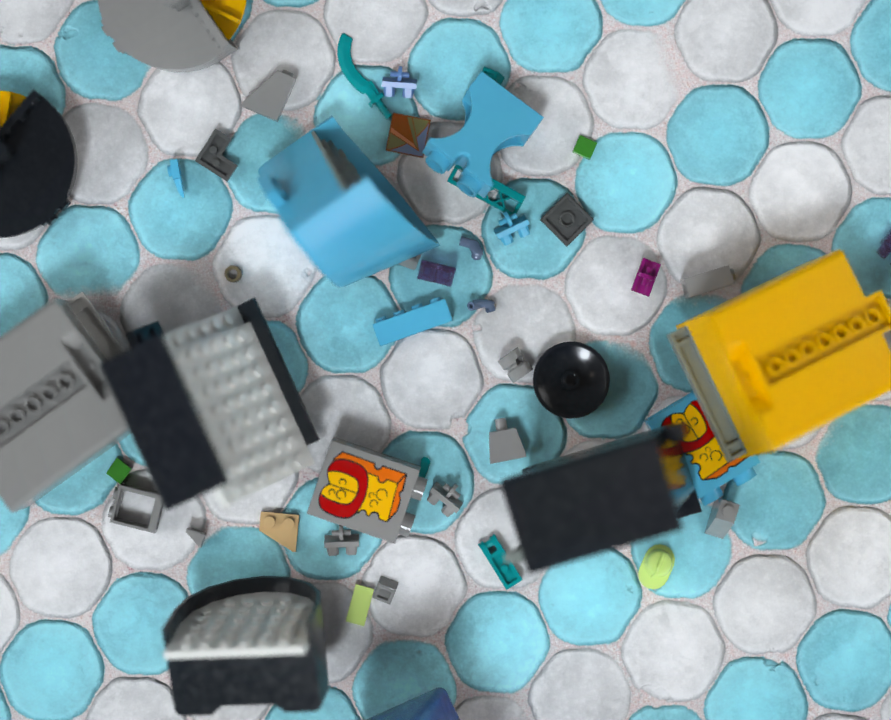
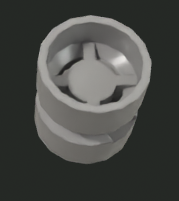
M518 347L498 361L503 370H508L507 375L513 383L533 370L529 362L523 360L524 355Z

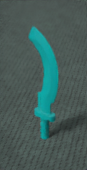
M343 33L339 39L337 56L344 76L356 90L362 94H367L371 100L368 104L371 108L375 104L385 119H389L392 114L381 100L385 97L384 93H379L373 82L367 81L358 72L351 58L353 39Z

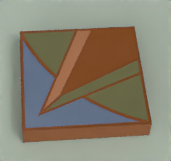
M393 113L386 151L423 158L424 154L422 152L426 146L431 120Z

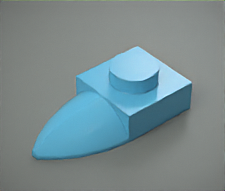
M170 160V165H167L169 177H173L179 194L182 198H185L179 160Z

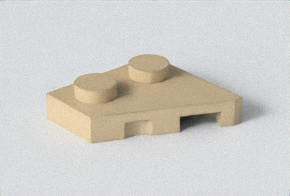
M261 511L259 531L292 552H296L299 515Z

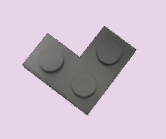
M215 129L195 161L228 182L238 165L222 156L232 139Z

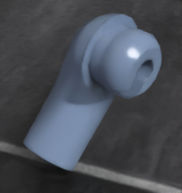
M461 236L459 246L469 248L472 253V259L480 260L483 255V249L479 242Z
M477 299L467 304L470 311L485 307L487 313L496 310L495 303L492 300Z

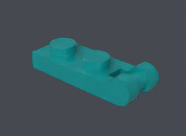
M494 534L486 542L482 541L478 544L506 590L523 580L512 562L505 563L503 556L506 552ZM495 546L497 550L490 553L488 549Z

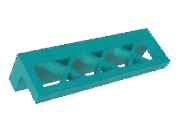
M455 165L447 182L458 187L457 182L453 178L457 170L463 171L459 165ZM491 178L493 186L490 191H497L501 200L493 202L489 200L488 195H486V198L478 194L475 196L502 212L507 211L509 216L514 213L517 214L526 197ZM512 199L518 204L514 211L511 212L505 208L504 201Z

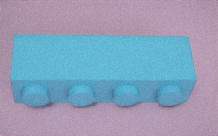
M440 297L429 300L430 304L423 306L422 303L412 306V311L405 313L404 310L393 313L394 317L387 319L384 316L375 319L376 323L372 325L379 345L383 346L453 321L446 300H441Z

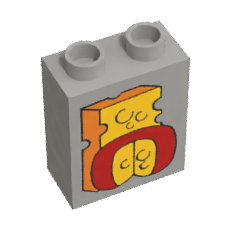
M333 437L307 514L395 544L398 534L406 537L409 536L415 515L407 513L406 510L410 498L421 501L428 479L418 476L421 466Z

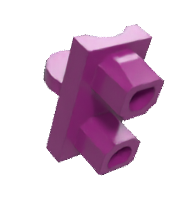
M642 258L631 291L649 297L661 264Z

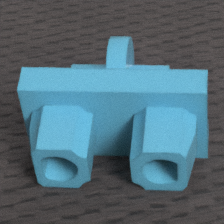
M507 211L503 212L504 218L498 221L500 226L493 229L497 238L506 246L514 241L511 233L515 231L518 232L521 238L529 235L528 225L530 223L525 215L517 217L516 213L509 216Z

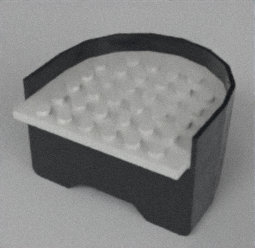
M259 576L235 579L209 586L182 601L174 609L162 628L165 645L163 655L164 659H167L174 708L176 713L181 716L212 715L221 706L274 704L284 712L318 711L329 690L321 594L310 582L291 577Z

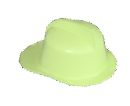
M659 544L652 546L646 552L638 572L639 580L646 588L658 589L667 582L675 562L674 553L670 548Z

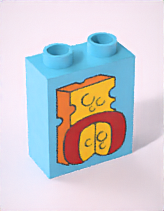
M694 392L689 393L644 420L649 430L686 421L689 433L680 442L698 499L700 498L704 506L724 495L720 486L733 479L735 484L739 486L757 475L753 469V466L760 463L757 455L741 459L736 458L731 462L726 461Z

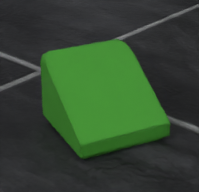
M580 135L572 153L590 160L597 142Z
M116 458L106 474L119 484H123L133 468L119 458Z

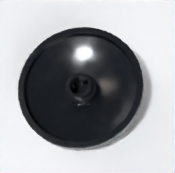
M563 342L554 345L542 354L534 368L533 388L538 401L550 413L562 418H580L589 415L603 403L609 390L610 375L606 362L595 349L580 342Z

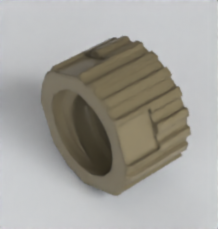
M230 265L224 271L225 277L229 282H237L242 277V271L237 266ZM231 270L237 271L236 278L229 276Z

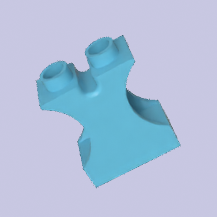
M481 71L462 99L465 110L464 127L457 133L445 138H430L422 153L427 156L425 159L426 164L439 174H444L454 165L461 166L463 171L456 183L458 188L470 197H475L478 194L485 198L493 186L490 175L492 156L504 148L513 146L523 147L544 117Z

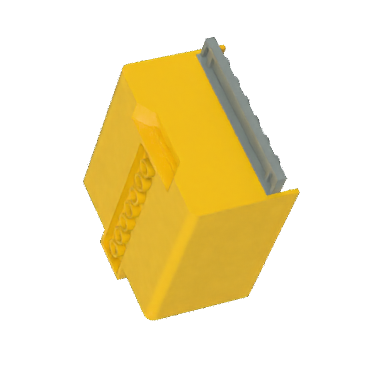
M840 249L805 262L676 325L678 330L667 335L727 462H731L736 458L741 459L773 452L891 391V351L883 336V333L891 330V309L882 290L867 297L864 296L844 253Z

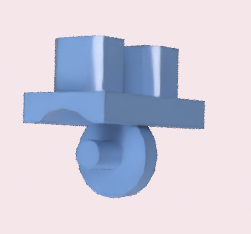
M399 66L398 71H391L390 77H383L382 87H384V96L395 97V88H403L402 97L412 98L414 89L417 86V79H407L410 72H402V66Z

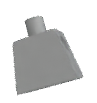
M506 418L495 419L497 431L489 432L490 464L527 457L516 427L508 428Z

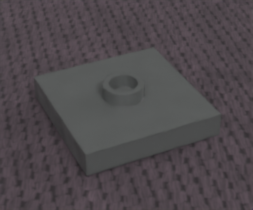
M568 193L540 219L566 247L594 220Z

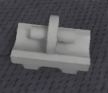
M436 482L429 491L431 493L427 501L432 505H436L439 500L442 501L445 505L441 511L447 517L454 512L457 513L463 505V502L458 499L460 494L455 491L458 487L456 483L453 487H450L447 483L442 486Z
M339 525V530H332V535H325L324 548H327L329 556L339 555L338 547H346L347 555H356L357 547H359V534H351V530H343V526Z

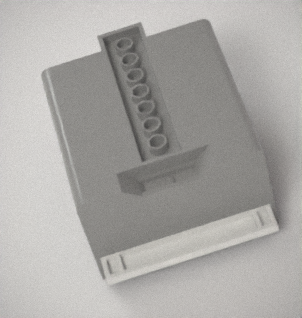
M81 292L70 301L58 298L52 299L0 336V498L12 513L28 508L131 434L100 367L101 363L125 352V350L84 292Z

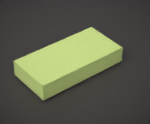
M359 584L355 585L346 622L361 626L365 625L374 588Z

